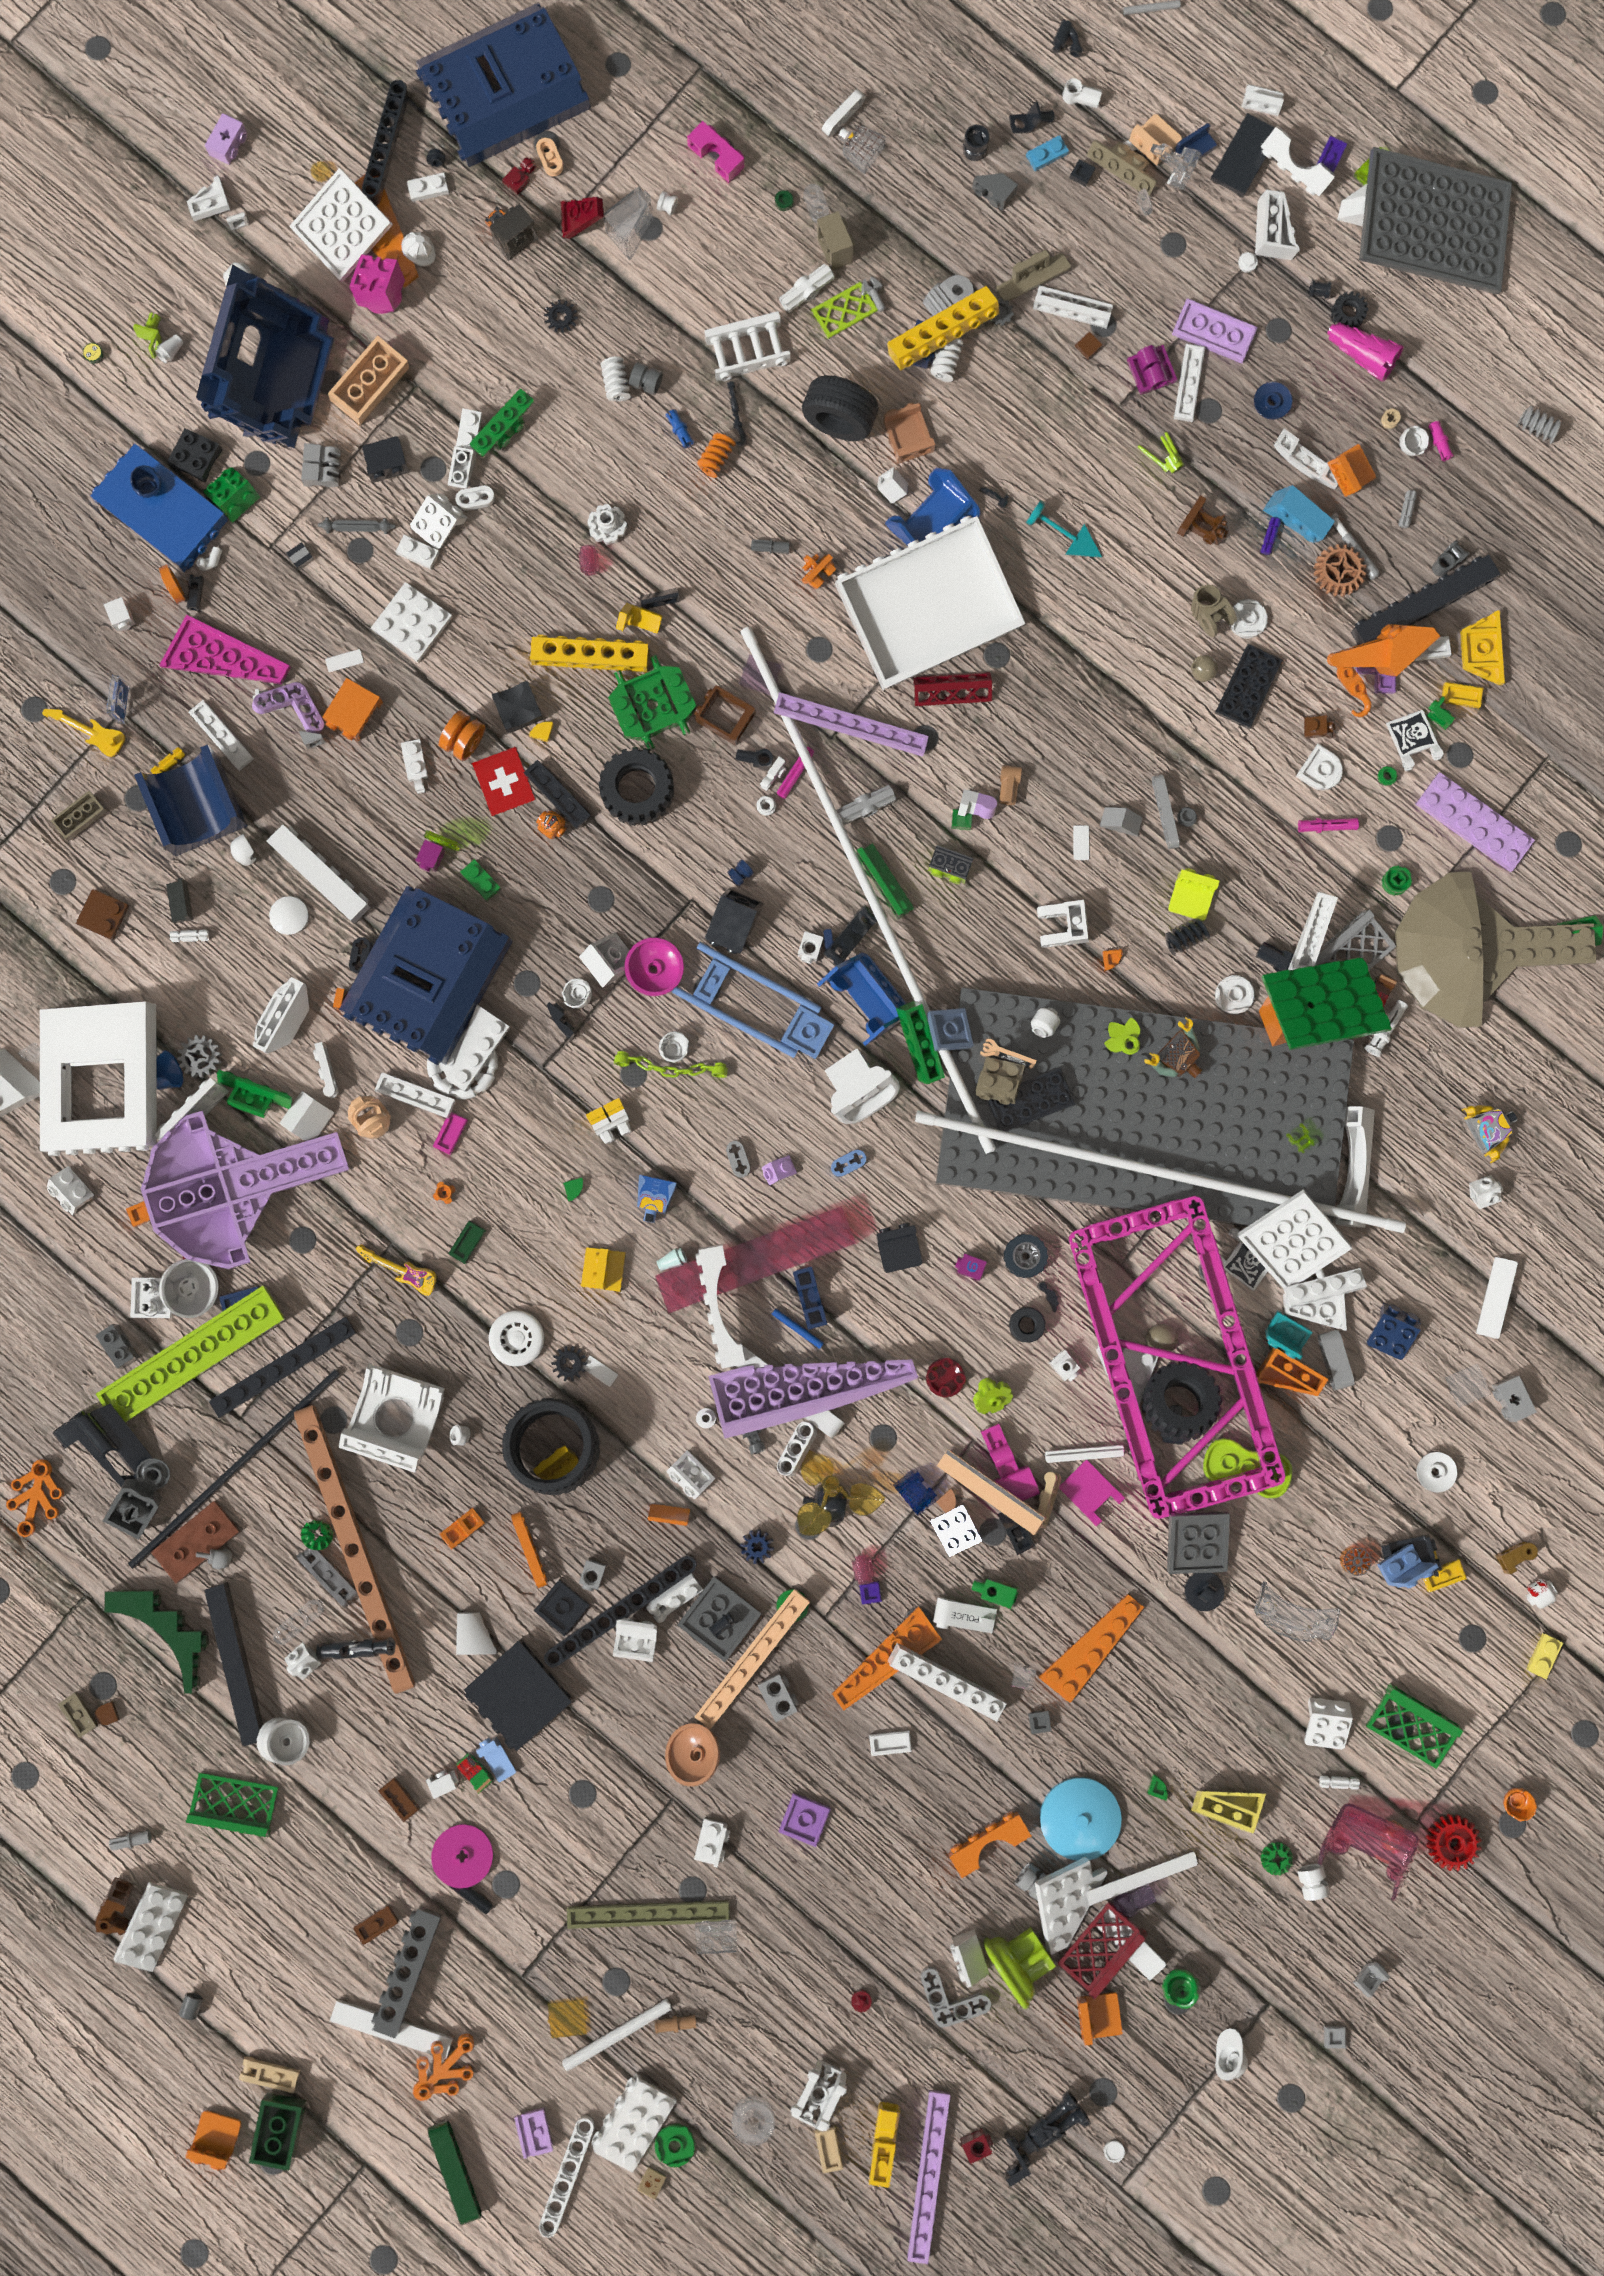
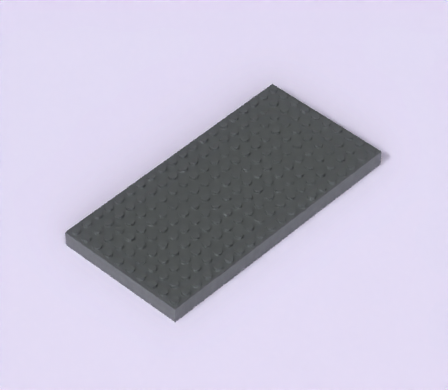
M961 988L958 1009L965 1008L974 1046L967 1049L952 1050V1058L985 1127L999 1130L988 1100L981 1099L976 1095V1086L986 1059L980 1052H984V1043L992 1045L990 1042H986V1039H992L1001 1048L1037 1060L1032 1069L1025 1067L1021 1083L1061 1068L1075 1101L1074 1106L1007 1132L1291 1197L1304 1189L1314 1202L1335 1206L1354 1040L1347 1039L1290 1050L1287 1043L1272 1047L1265 1028L1189 1018L1193 1021V1029L1200 1046V1056L1196 1059L1195 1063L1202 1071L1196 1078L1192 1077L1187 1071L1180 1077H1169L1160 1075L1151 1065L1146 1064L1144 1060L1151 1061L1152 1056L1149 1054L1150 1052L1157 1054L1179 1030L1183 1031L1178 1026V1022L1180 1021L1185 1025V1017ZM1050 1007L1057 1011L1060 1024L1052 1036L1042 1038L1032 1031L1031 1021L1040 1008ZM1133 1018L1140 1027V1034L1138 1036L1140 1041L1139 1050L1132 1055L1110 1051L1104 1044L1111 1038L1108 1033L1109 1023L1115 1022L1125 1026L1126 1022ZM1131 1042L1126 1043L1128 1048H1133ZM989 1056L990 1058L1007 1061L996 1056ZM949 1075L944 1117L972 1124ZM942 1127L935 1185L1128 1211H1138L1176 1199L1196 1196L1202 1199L1210 1222L1247 1227L1281 1205L992 1139L996 1150L985 1154L978 1135ZM1191 1200L1192 1204L1189 1205V1208H1193L1195 1214H1191V1217L1202 1215V1212L1197 1213L1196 1206L1199 1203ZM1158 1211L1151 1212V1214L1160 1215ZM1326 1215L1333 1223L1334 1216Z

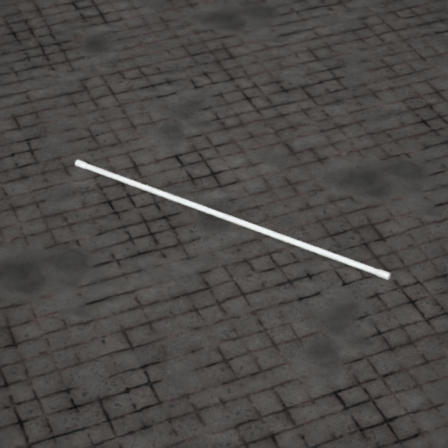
M746 627L741 630V634L776 704L780 690L759 648L752 628ZM781 715L915 1002L923 1004L927 1017V1013L930 1011L928 1004L793 718ZM939 1051L972 1124L984 1126L950 1051ZM978 1135L985 1154L996 1150L992 1138Z

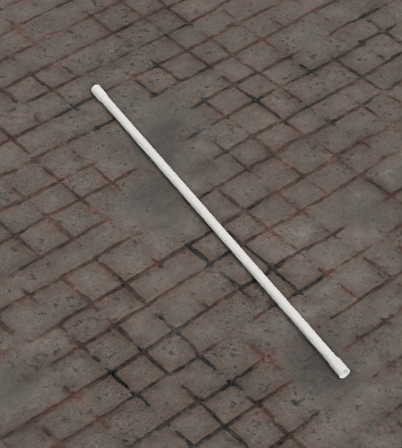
M917 1110L915 1118L917 1123L944 1127L1272 1203L1282 1204L1291 1198V1196L940 1117ZM1315 1202L1325 1215L1382 1227L1399 1233H1403L1406 1227L1405 1221L1378 1217Z

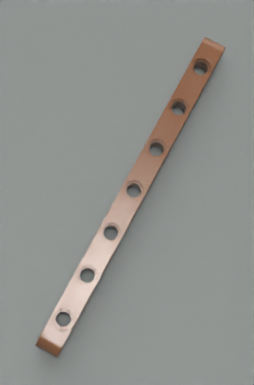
M314 1405L294 1412V1417L373 1638L384 1640L387 1637H392L395 1640L396 1648L392 1656L380 1654L392 1690L395 1694H399L415 1687L414 1677L318 1411ZM312 1430L318 1433V1438L315 1441L309 1437ZM326 1467L331 1470L330 1478H325L323 1475V1470ZM339 1505L345 1508L343 1516L337 1514L336 1509ZM352 1543L357 1544L359 1547L357 1554H353L350 1551ZM366 1581L370 1582L373 1586L371 1592H367L364 1589ZM378 1620L386 1622L385 1630L378 1628ZM392 1658H397L400 1661L399 1668H394L391 1665Z

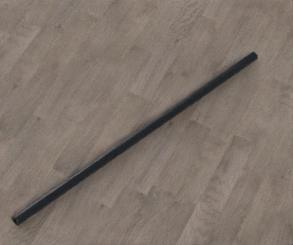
M334 1369L130 1560L128 1565L134 1569L295 1418V1411L308 1406L341 1374Z

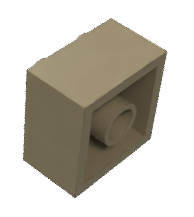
M839 211L817 219V239L831 271L851 264L855 254L853 246H855L852 234H848L846 230L848 228L847 222L844 217L841 218Z

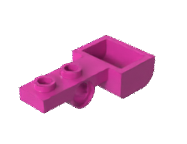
M999 1423L981 1430L984 1442L999 1474V1477L993 1481L1022 1501L1040 1494L1029 1466L1026 1465L1018 1469Z

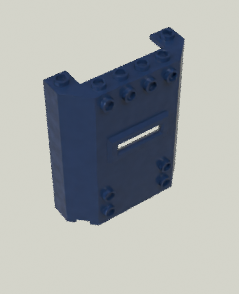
M539 2L416 61L418 67L415 70L419 80L423 81L425 87H430L431 92L429 94L434 104L438 103L440 107L438 111L442 120H447L448 124L446 127L450 135H454L460 148L457 151L462 162L466 161L468 167L474 166L591 109L588 95L580 82V74L545 7H541ZM485 55L502 88L495 93L477 58Z
M406 886L339 1010L344 1013V1018L352 1022L355 1020V1022L364 1027L368 1024L373 1027L372 1031L380 1035L384 1033L390 1035L389 1039L393 1042L400 1044L402 1041L407 1044V1049L415 1053L418 1050L425 1053L429 1057L428 1061L436 1065L440 1063L446 1065L470 1022L476 1006L479 1005L513 941L509 936L493 929L494 927L420 889L415 888L414 890L412 887ZM399 966L434 984L430 992L393 974L396 967Z

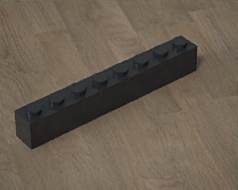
M1490 555L1483 558L1478 556L1467 567L1462 565L1454 570V574L1450 576L1445 574L1438 579L1437 583L1433 585L1428 583L1421 588L1422 591L1419 593L1412 592L1404 597V601L1400 603L1395 601L1388 606L1387 610L1383 612L1379 610L1371 615L1372 618L1365 621V619L1358 621L1354 624L1355 628L1351 631L1357 645L1376 640L1381 634V630L1389 624L1414 625L1495 581L1501 574Z

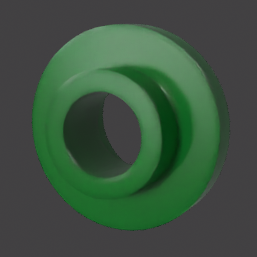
M1390 766L1381 768L1377 774L1378 781L1384 786L1394 784L1397 780L1396 770ZM1384 774H1388L1390 779H1385Z

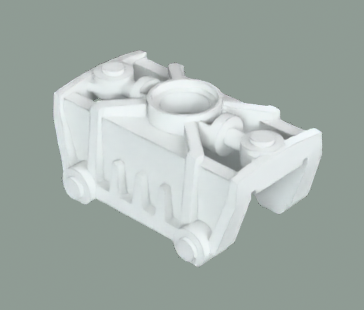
M818 2059L814 2069L808 2072L809 2080L797 2104L792 2106L791 2116L820 2131H826L830 2127L829 2119L840 2096H843L847 2091L846 2073ZM822 2065H823V2066H825V2068H824L825 2076H824V2078H820V2080H819V2082H818L817 2080H818V2078H819V2075H820V2072H821V2068H822ZM835 2072L839 2073L835 2084L828 2086V2078L832 2077ZM817 2088L822 2089L825 2093L821 2099H816L813 2096V2091ZM809 2101V2109L801 2115L806 2102ZM820 2105L821 2114L817 2122L814 2123L812 2121V2112L814 2109L817 2110Z

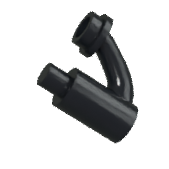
M1062 20L1053 39L1054 46L1052 50L1055 53H1059L1060 49L1065 47L1070 36L1073 44L1070 46L1069 53L1071 56L1079 58L1084 51L1080 46L1079 35L1070 21Z

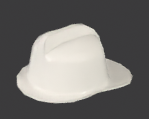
M1234 2029L1224 2030L1220 2034L1216 2046L1217 2075L1222 2080L1228 2081L1233 2078H1241V2075L1244 2074L1248 2066V2059L1243 2052L1242 2038Z

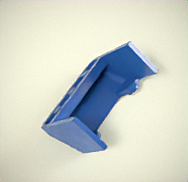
M860 953L835 966L817 983L820 987L830 982L831 987L836 991L843 992L847 990L869 1018V1021L866 1023V1031L870 1037L863 1042L865 1046L880 1038L897 1025L900 1020L896 1008L907 1004L871 957L865 953Z

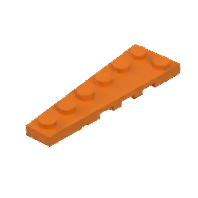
M1126 1594L1089 1631L1084 1633L1075 1644L1070 1646L1061 1657L1044 1670L1038 1678L1071 1703L1144 1607L1130 1595Z
M919 1606L832 1692V1695L843 1711L899 1671L891 1667L888 1662L897 1643L922 1655L942 1640Z

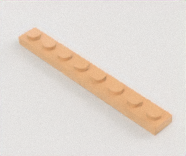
M796 1589L792 1591L695 1715L696 1719L709 1729L713 1727L810 1603L806 1597Z

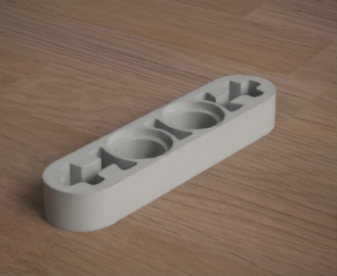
M1162 774L1152 776V786L1168 849L1178 848L1179 838L1164 776Z

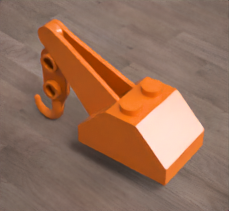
M1389 624L1381 630V634L1376 640L1330 653L1327 657V663L1337 668L1336 674L1339 681L1350 695L1364 703L1362 712L1352 710L1351 713L1356 717H1364L1371 709V700L1367 694L1365 682L1353 667H1375L1379 674L1397 677L1440 637L1433 627Z

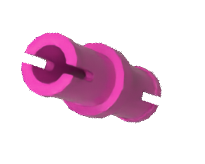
M1435 421L1428 428L1431 431L1434 439L1433 444L1437 447L1441 460L1447 461L1454 456L1448 444L1449 438L1444 434L1441 422Z

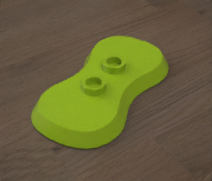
M1219 1439L1212 1442L1206 1451L1203 1462L1204 1473L1210 1481L1261 1467L1257 1452L1247 1450L1231 1439ZM1266 1452L1264 1455L1266 1461H1271L1274 1458V1452ZM1280 1453L1279 1456L1285 1473V1480L1279 1486L1257 1492L1262 1497H1280L1287 1491L1290 1485L1292 1464L1287 1457ZM1267 1466V1467H1270V1468L1272 1469V1472H1273V1475L1270 1476V1477H1272L1274 1480H1276V1479H1277V1475H1280V1474H1278V1473L1274 1470V1466ZM1233 1482V1483L1231 1484V1485H1234V1484L1241 1485L1240 1482Z

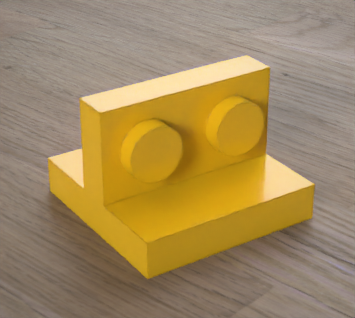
M586 1247L581 1287L621 1292L626 1252Z

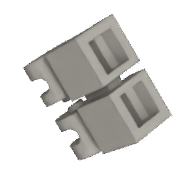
M304 443V463L302 464L301 477L304 487H312V485L337 487L339 485V479L336 476H339L340 470L335 468L340 466V460L336 459L341 457V450L339 448Z

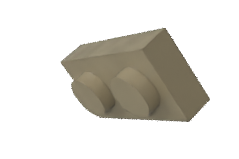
M78 1692L73 1693L58 1704L79 1738L99 1726Z

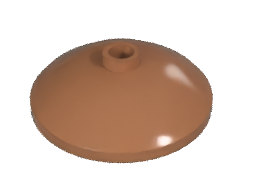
M692 1723L679 1727L669 1738L665 1750V1762L670 1775L675 1781L685 1786H699L706 1783L716 1772L720 1760V1748L715 1735L710 1729L700 1724Z

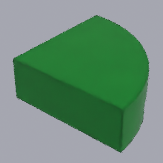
M583 1178L563 1183L568 1202L575 1200L580 1195L584 1184Z
M1153 1774L1147 1794L1167 1801L1168 1792L1165 1783L1160 1777Z

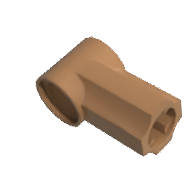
M1002 765L999 803L1003 805L1016 804L1022 767Z

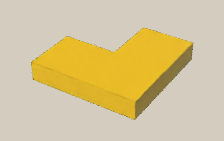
M1433 1551L1435 1559H1438L1436 1552ZM1459 1559L1441 1565L1442 1570L1438 1571V1577L1430 1576L1423 1578L1428 1592L1467 1579Z

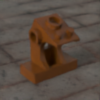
M1200 495L1180 525L1177 534L1184 537L1189 529L1203 538L1205 543L1219 546L1229 533L1228 522L1225 515H1222V517L1217 516L1216 518L1208 515L1203 510L1207 499ZM1203 521L1212 526L1210 531L1200 527Z
M114 1877L95 1919L96 1932L104 1934L118 1933V1935H123L126 1932L131 1920L121 1917L116 1911L123 1913L134 1884Z

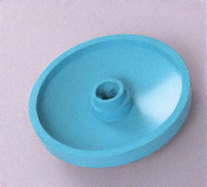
M1072 1777L1056 1784L1045 1796L1040 1810V1826L1048 1844L1061 1856L1075 1861L1084 1857L1092 1860L1106 1853L1116 1842L1121 1829V1811L1114 1795L1102 1783L1087 1777Z

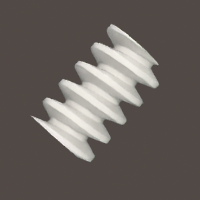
M955 339L943 348L937 349L930 372L938 380L944 382L953 381V377L950 375L955 374L953 368L957 367L955 361L959 360L957 354L961 353L962 340Z
M619 356L607 358L601 363L605 391L607 392L606 397L608 400L615 402L625 401L631 397L630 393H626L629 391V386L626 385L628 379L624 378L627 374L625 371H622L625 369V365L622 364L624 359Z

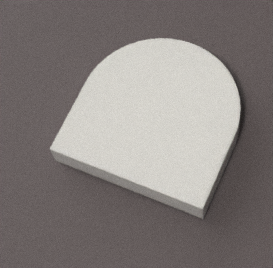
M1317 744L1296 777L1314 789H1331L1342 778L1341 761L1334 753Z

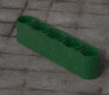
M445 2120L428 2127V2136L460 2225H465L482 2218L481 2207L450 2121Z

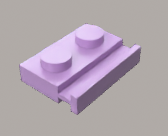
M544 2108L515 2115V2123L524 2159L529 2156H537L553 2151L554 2148Z

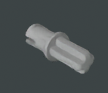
M150 1830L134 1834L128 1832L125 1836L111 1838L109 1840V1848L114 1851L128 1847L133 1849L137 1845L149 1844L152 1840Z

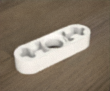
M858 89L855 90L828 118L822 127V131L829 137H832L861 107L866 96Z

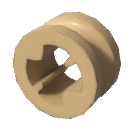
M1388 409L1381 418L1382 425L1387 429L1396 427L1400 421V413L1395 409ZM1393 416L1394 419L1389 422L1387 420L1388 417Z

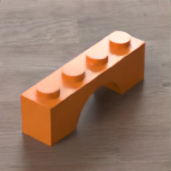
M1013 1811L1008 1812L1002 1817L1003 1820L1000 1822L988 1824L985 1827V1831L980 1834L976 1832L967 1838V1842L962 1845L957 1843L950 1848L951 1851L948 1852L949 1858L961 1878L979 1868V1854L982 1848L989 1842L1002 1840L1015 1847L1031 1837L1018 1811L1015 1813Z

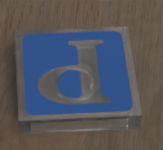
M112 675L106 712L117 723L125 724L130 686L119 675Z

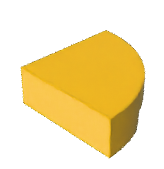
M553 722L537 724L530 731L529 737L548 742L554 725Z

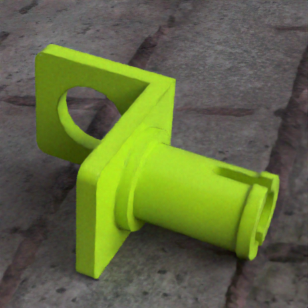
M149 313L145 326L134 324L133 328L138 338L151 341L148 349L151 357L155 359L157 356L155 350L162 343L160 333L156 330L161 317L157 314H154V317H152L153 313Z

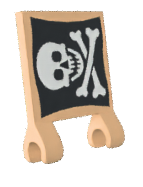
M986 1039V1042H990L992 1045L984 1043V1052H980L983 1057L996 1056L1016 1064L1025 1065L1029 1069H1032L1037 1061L1001 1048L992 1039Z

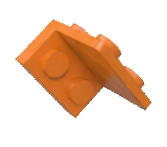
M1359 444L1327 462L1345 497L1362 489V486L1376 478Z
M1116 1992L1099 1994L1095 2000L1090 1995L1076 1997L1081 2036L1085 2046L1093 2045V2038L1122 2035Z

